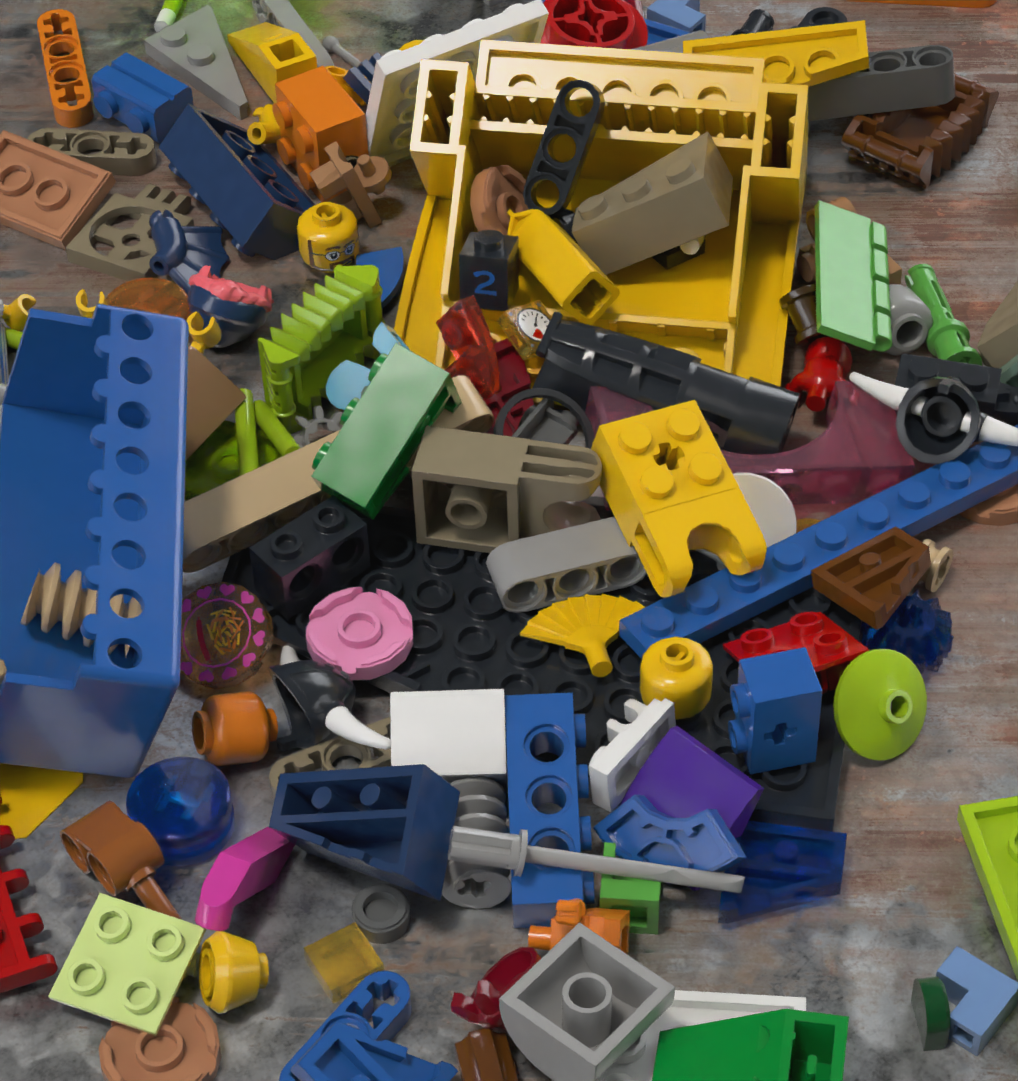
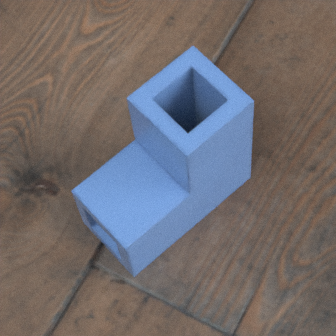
M656 0L647 8L648 20L690 33L699 30L705 31L706 15L700 13V0Z
M956 946L936 972V976L945 985L948 1001L956 1005L950 1014L948 1039L978 1056L1017 1006L1018 982Z

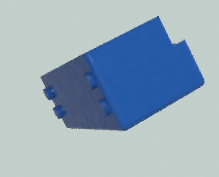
M99 303L96 304L92 318L33 308L29 310L3 396L0 422V659L4 660L7 669L3 682L0 685V763L132 778L138 774L180 684L189 325L181 317ZM55 562L61 564V581L65 582L75 570H79L82 573V588L97 591L96 614L85 616L81 627L69 640H65L62 637L61 621H58L48 633L42 632L41 614L37 613L27 626L20 623L39 569L40 574L44 575ZM124 594V603L127 604L133 597L141 605L142 613L134 618L121 617L112 610L110 599L116 595ZM83 636L94 640V643L90 647L84 646ZM119 644L109 655L108 649L113 645ZM125 644L130 646V648H129V650H128V653H127V655H126V658H125Z

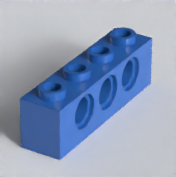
M573 693L505 695L510 834L519 835L520 829L528 831L527 845L580 853L581 851H592L590 816H579L578 799L589 798L588 765H576V748L586 747L585 713L574 714ZM546 752L559 756L558 759L552 762H541L535 759L537 755ZM546 803H553L562 808L554 814H544L537 810L539 806ZM525 863L523 873L519 877L514 876V870L511 869L514 928H530L531 925L551 927V918L556 915V903L558 900L579 898L585 904H595L593 872Z

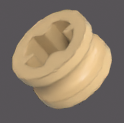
M926 539L922 543L929 546L931 565L916 584L920 581L925 582L926 589L934 593L941 586L949 571L953 550L946 546L941 550L936 549L935 542Z

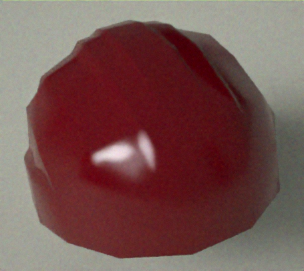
M520 947L506 954L487 971L481 980H478L476 988L470 997L454 992L451 1012L470 1023L509 1034L501 1018L499 998L542 957L533 947Z

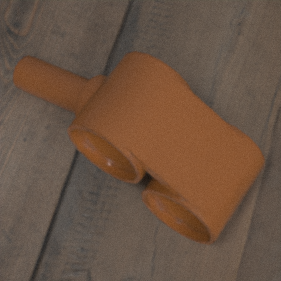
M107 801L60 831L62 843L76 866L85 874L93 871L98 881L109 894L116 896L125 889L127 892L134 890L146 908L183 920L153 878L156 874L155 870L164 865L163 853L158 843L142 823L133 821L114 802Z

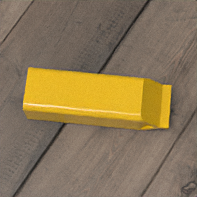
M509 209L507 213L510 216L507 235L519 236V259L565 311L579 322L593 325L618 298L620 294L619 289L571 236L543 211L530 209L514 213Z

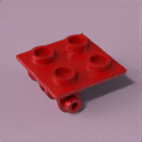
M822 612L799 613L793 616L790 622L769 629H752L743 633L740 639L723 644V649L738 662L740 659L806 647L823 690L822 694L827 693L828 690H835L843 671L851 661L860 654L869 651L867 647Z

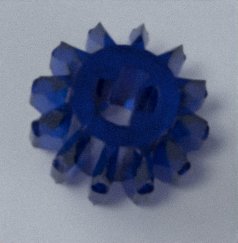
M918 589L912 596H906L883 627L876 630L864 621H862L861 632L863 633L862 644L869 650L890 649L900 652L916 665L921 675L925 669L938 672L940 665L943 664V658H947L948 653L952 650L954 636L952 635L951 612L941 610L938 597L923 600Z

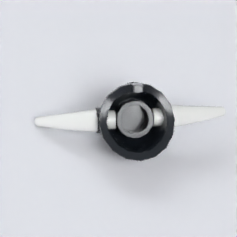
M853 372L849 376L850 381L864 392L898 411L896 428L899 441L906 452L920 462L940 464L954 460L966 451L975 440L1018 446V428L980 412L977 399L955 377L936 376L921 380L912 388H904L864 376L857 372Z
M283 646L280 665L268 667L282 702L291 732L288 736L276 739L277 748L280 751L296 747L309 748L320 744L321 740L328 737L331 733L362 745L384 750L391 748V739L368 728L351 714L356 696V687L346 672H340L330 663L325 664L312 660L300 661L292 647Z

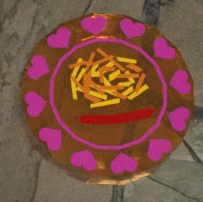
M227 582L203 585L185 596L182 600L180 673L195 684L216 690L238 686L254 676L264 664L261 660L265 657L267 649L270 651L274 639L272 618L263 602L242 585Z

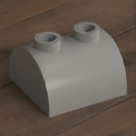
M579 922L499 998L501 1018L510 1037L525 1057L542 1073L554 1081H596L672 1005L675 996V986Z

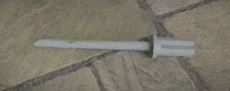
M453 826L449 839L448 860L514 870V876L519 877L523 873L525 863L734 893H741L745 877L740 875L527 845L528 831L520 829L519 835Z

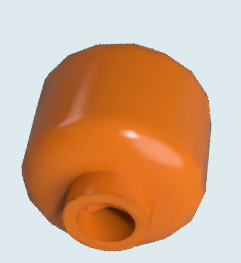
M246 691L213 695L203 702L200 711L194 712L192 719L193 741L197 752L200 755H206L207 759L215 766L223 767L255 763L266 756L270 741L277 739V717L272 708L266 709L261 697L254 692Z

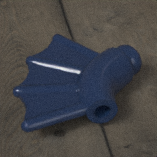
M166 209L163 215L160 210H157L150 216L149 225L152 228L151 235L157 253L150 259L149 264L155 274L159 276L168 274L187 296L191 287L189 285V278L192 275L198 274L203 266H211V275L215 274L221 278L220 270L230 260L221 243V234L223 233L221 227L181 226L179 220L174 218L172 212Z

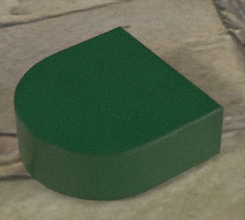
M938 976L917 978L914 980L911 1002L923 1051L945 1049L950 1031V1009L945 985Z

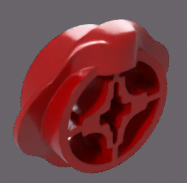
M545 0L543 2L549 15L540 44L634 49L647 45L648 30L644 18L635 7L624 0Z

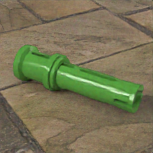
M918 264L908 270L910 276L905 275V283L927 305L933 319L932 327L929 329L926 337L928 350L932 355L937 356L938 359L982 366L980 354L976 349L971 348L969 344V330L963 322L955 319L932 266Z

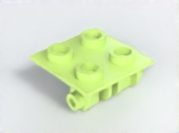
M99 893L48 998L156 1036L182 980L188 975L196 977L199 974L200 953L196 951L206 932V928Z

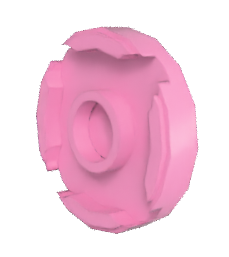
M362 587L346 588L329 594L314 606L309 615V623L306 628L307 650L313 661L325 664L330 663L340 672H346L351 677L350 680H371L392 672L406 660L413 646L412 616L405 603L388 591L376 588V593L363 592Z

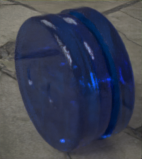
M173 757L156 762L144 769L134 779L127 793L126 811L128 817L135 822L142 823L153 835L163 853L164 865L188 866L203 862L217 854L227 844L233 833L235 813L230 785L225 775L216 766L205 760L194 757Z

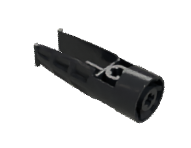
M553 313L535 352L537 356L544 358L545 361L532 388H547L561 392L574 400L584 412L609 423L695 400L728 466L744 473L761 475L771 480L790 432L800 401V393L754 377H750L749 380L700 363L702 359L656 343L584 323L562 320L563 315L561 313Z

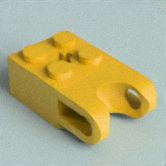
M695 400L599 425L591 450L597 453L602 463V478L599 485L628 546H634L654 589L660 597L665 598L685 592L684 590L692 576L693 570L689 550L704 549L716 554L733 575H744L758 571L763 567L767 550L763 534Z

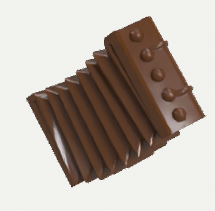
M954 73L956 93L955 97L948 103L931 107L868 114V117L856 115L844 132L841 143L848 150L849 156L926 189L930 185L931 175L939 178L941 168L949 171L951 160L960 162L962 152L968 153L969 145L976 144L977 135H981L982 128L988 126V121L997 102L999 92L980 84L978 80L973 81Z

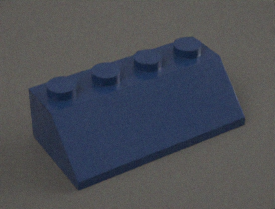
M187 104L159 145V149L170 160L169 169L190 184L189 193L210 208L212 211L210 218L217 225L230 232L233 236L231 243L245 255L254 257L257 253L272 260H277L299 251L298 219L305 210L315 205L313 201L263 144L255 145L250 142L247 136V129L191 104Z

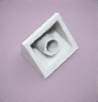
M504 689L391 692V766L425 764L448 783L466 777H486L497 781L503 785L505 791H508Z

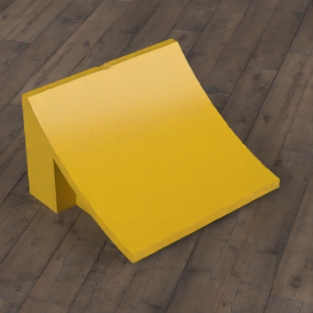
M481 40L476 84L469 62L421 59L410 153L427 192V197L417 227L394 326L395 332L413 353L450 373L451 378L462 375L467 376L482 399L498 392L478 363V351L518 334L522 341L523 358L527 374L530 376V388L532 389L545 359L537 356L535 353L540 342L531 340L520 330L517 323L519 311L524 308H534L543 312L550 320L554 312H559L563 315L562 320L579 321L559 305L520 259L519 289L508 312L460 307L459 254L470 232H478L470 206L471 186L475 176L489 167L508 165L521 173L527 180L558 93L568 82L583 80L599 87L604 95L605 108L573 196L566 209L575 213V209L586 199L603 193L707 131L711 135L733 177L729 226L706 235L705 253L670 269H665L655 259L650 257L607 274L606 276L619 289L620 294L592 326L669 347L702 359L700 363L748 380L750 377H754L781 387L789 312L781 308L779 300L792 291L808 166V85L763 82L764 58ZM580 89L572 94L569 106L574 115L581 117L591 111L594 102L591 93L586 89ZM567 134L559 136L553 143V155L563 163L571 160L576 153V144L573 138ZM550 180L540 183L536 189L537 201L545 208L554 206L559 199V189L556 184ZM533 398L534 406L537 407L543 398ZM554 401V409L569 410L564 405Z

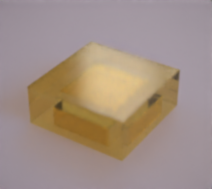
M356 922L303 948L307 965L333 1004L347 997L366 976L374 972L384 971L383 962Z

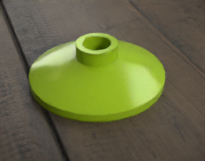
M890 649L869 650L852 660L843 671L835 690L833 706L837 730L848 748L866 759L888 760L905 752L918 737L924 724L927 710L926 688L916 665L907 656Z

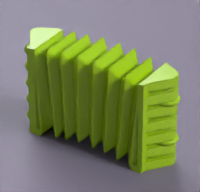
M338 264L334 268V278L325 275V287L317 283L314 284L315 296L303 292V307L295 303L291 304L292 317L281 313L282 330L270 327L272 341L262 337L257 339L265 402L290 434L302 429L295 420L296 416L304 417L307 421L313 419L312 407H322L321 397L328 399L326 384L331 372L340 363L349 360L364 366V356L377 360L381 355L372 345L375 330L381 322L385 323L382 317L381 305L383 289L380 286L379 270L376 266H342Z

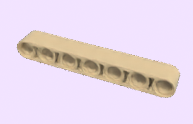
M467 376L453 377L452 380L462 403L454 413L444 409L432 426L486 433L495 421L493 413ZM339 431L184 503L183 572L193 573L256 544L330 498L331 495L322 491L311 477L315 471L312 469V463L322 445L326 442L332 443ZM419 446L406 465L409 467V471L413 468Z

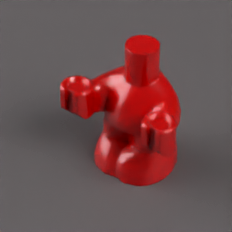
M830 337L818 338L808 346L803 372L798 373L791 383L786 384L784 388L800 393L801 397L803 391H806L808 393L806 406L815 412L825 408L828 397L837 396L839 397L837 405L838 414L843 416L844 413H848L849 417H853L857 411L859 398L852 392L848 381L845 380L852 366L851 351L845 343L838 339Z

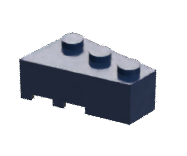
M425 764L281 773L269 827L309 854L440 901L448 862L449 839L451 829H453L455 824L460 791Z

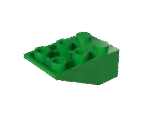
M780 1009L660 1031L652 1081H843L849 1016Z

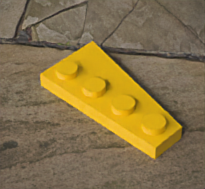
M865 20L683 41V53L764 58L763 82L808 85L810 87L869 68Z

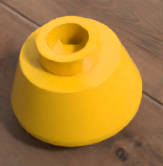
M216 931L203 942L199 959V983L202 999L209 1008L218 1014L226 1013L254 1001L259 989L266 988L269 978L268 959L265 953H258L254 942L224 931Z

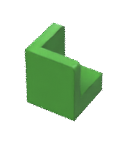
M604 842L603 856L616 858V843ZM602 874L600 908L630 910L629 933L658 935L661 882Z

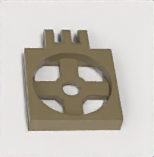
M148 184L135 199L114 193L66 246L68 262L147 288L158 276L151 270L149 264L150 259L157 253L154 241L149 239L152 230L149 225V218L157 210H160L163 215L166 209L172 212L174 218L179 220L181 226H194L193 218L185 215L190 209L191 197L184 194H179L176 197L175 192L168 189H163L160 192V187L153 184ZM120 215L138 220L132 228L122 230L111 226ZM127 238H138L140 240L133 246H127L122 243ZM96 241L112 245L113 249L107 256H104L92 246Z

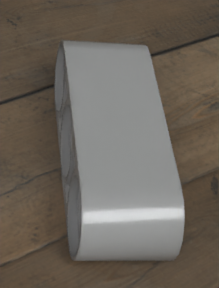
M615 517L501 544L491 551L486 561L488 571L503 608L514 613L551 606L552 603L567 600L568 597H582L585 594L596 595L636 584L647 574L634 546H628Z

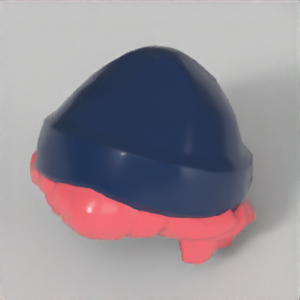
M205 265L198 274L192 275L189 278V285L191 287L188 292L187 302L190 313H200L204 320L203 330L208 326L211 317H214L222 334L221 340L214 347H229L245 340L259 327L264 325L268 312L272 310V304L274 303L272 292L269 287L267 288L264 285L256 288L219 278L215 274L212 276L210 272L211 266Z

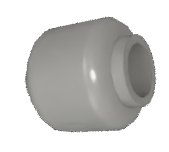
M889 284L892 347L884 352L894 356L902 355V353L909 354L916 351L926 342L928 331L933 324L931 311L910 288L900 284Z

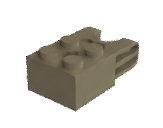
M426 426L412 468L417 543L491 553L499 545L510 541L601 520L596 508L590 504L579 502L588 499L598 488L602 478L601 460L595 451L582 446Z

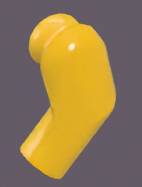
M272 104L258 107L253 112L252 117L258 116L259 122H254L248 127L247 136L250 142L255 145L276 143L277 139L281 138L280 127L275 120Z

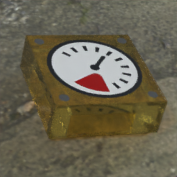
M537 300L504 311L497 322L521 358L527 360L537 356L535 352L552 317L541 301Z

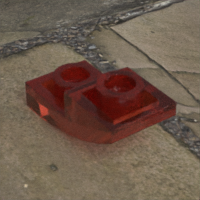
M474 295L458 300L436 321V324L442 333L445 344L450 348L456 359L445 371L450 373L451 378L462 375L467 376L485 401L499 391V370L495 347L488 325Z

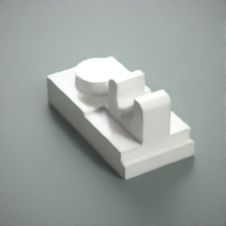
M654 698L647 706L635 699H629L624 703L625 719L631 723L621 724L611 718L606 724L610 743L607 746L600 747L594 753L588 767L592 802L595 805L612 812L622 801L650 754L670 728L676 726L674 702L666 698L661 702Z

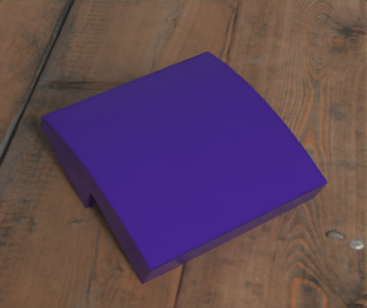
M675 726L670 728L650 754L619 806L637 794L644 795L658 811L674 818H689L706 809H717L734 838L742 835L764 788L680 727ZM687 886L693 891L702 889L700 887Z

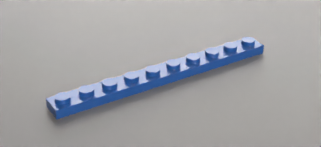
M983 441L967 449L954 460L936 464L767 547L763 567L758 571L738 576L731 574L727 568L722 569L686 587L683 593L665 597L619 620V635L641 659L649 646L661 639L681 637L691 639L700 644L813 587L811 570L896 526L909 535L915 536L1017 485L1018 446Z

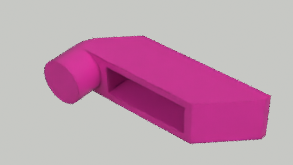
M266 827L221 851L203 882L195 915V923L209 930H227L230 926L234 906L275 883L295 844L270 827Z

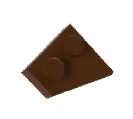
M895 526L811 570L813 588L878 630L885 625L931 565L929 546Z

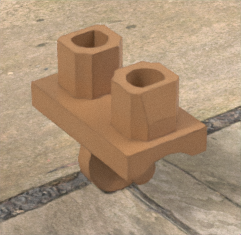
M337 141L326 146L324 149L330 161L309 173L323 198L326 200L346 188L347 191L328 202L347 207L354 213L357 220L363 217L370 229L381 223L382 220L367 193L373 192L379 195L385 191V185L391 179L392 174L388 162L382 157H370L367 154H363L358 157L357 164L353 168L351 163H348Z

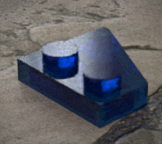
M748 821L742 835L735 838L747 858L724 871L726 874L745 877L741 893L721 892L718 923L729 924L840 894L847 833Z

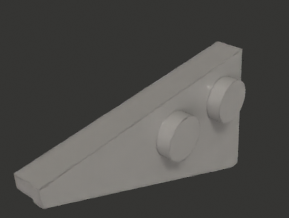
M210 5L202 7L144 39L147 55L238 119L242 120L248 117V101L214 11Z

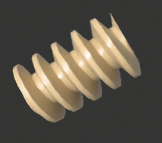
M55 562L44 575L40 574L39 569L20 623L27 626L37 613L41 614L42 632L48 633L58 621H61L62 637L65 640H69L81 627L85 616L96 614L97 591L82 588V573L79 570H75L65 582L61 581V564ZM124 594L116 595L110 599L112 610L121 617L134 618L142 613L141 605L133 597L127 604L124 603ZM83 636L84 646L90 647L94 640ZM119 644L111 646L108 649V654L110 655ZM125 644V658H126V655H127L128 650H129V648H130V646H129V645H126V644Z

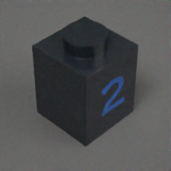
M496 230L470 232L459 254L460 307L508 312L519 289V236L503 235Z

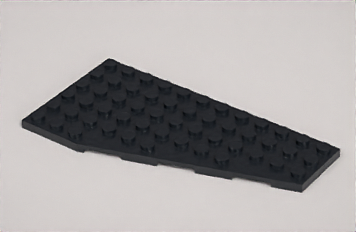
M346 505L367 523L371 567L329 594L350 587H362L363 592L376 593V588L388 591L405 603L413 622V646L406 660L388 674L371 680L361 681L389 693L504 689V699L505 695L573 693L574 714L585 713L586 747L576 748V765L587 764L588 767L594 753L600 747L607 746L610 743L606 724L611 718L621 724L631 723L625 719L624 703L629 699H635L643 703L640 693V665L642 659L620 635L606 648L613 666L612 671L607 676L596 677L592 674L587 658L583 653L565 649V646L520 636V632L525 628L527 622L536 616L538 611L547 607L520 613L509 612L503 608L486 565L487 557L490 553L417 543L415 510L383 506L372 520ZM249 547L231 555L220 586L222 584L227 586L233 585L235 590L225 596L219 587L215 599H229L241 605L250 618L251 634L255 635L259 631H264L265 637L263 639L282 647L290 646L296 653L312 659L307 650L306 628L309 623V615L314 606L328 595L287 620L255 591ZM689 550L693 570L686 587L720 571L717 568V561L696 550ZM647 574L643 579L631 586L596 594L600 596L606 594L618 598L621 596L633 602L637 601L645 607L664 598L658 595ZM811 587L700 643L709 653L713 664L710 701L700 713L690 718L675 721L676 726L764 788L748 822L833 833L845 746L834 719L835 690H828L827 693L822 694L816 762L750 774L743 753H734L728 733V722L736 718L731 703L730 686L738 684L739 662L723 649V644L740 639L743 633L752 629H769L790 622L793 616L803 612H822L859 641L862 620ZM243 591H247L249 595L254 597L252 603H242L241 593ZM214 601L215 612L222 609L229 610L231 606L232 610L236 611L234 617L241 618V620L234 619L238 627L243 620L244 622L240 629L249 632L248 619L240 607L233 602ZM257 608L262 609L261 615L265 617L261 623L251 619ZM223 611V613L229 614L232 617V613ZM549 752L537 755L550 762L559 758L556 754Z

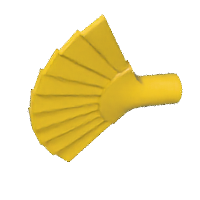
M585 594L582 597H568L567 600L552 603L550 607L538 611V614L527 622L525 628L520 632V636L565 646V649L579 651L586 656L592 674L596 677H604L610 674L613 668L606 648L619 636V620L645 608V606L637 601L633 602L621 596L618 598L606 594L601 596Z

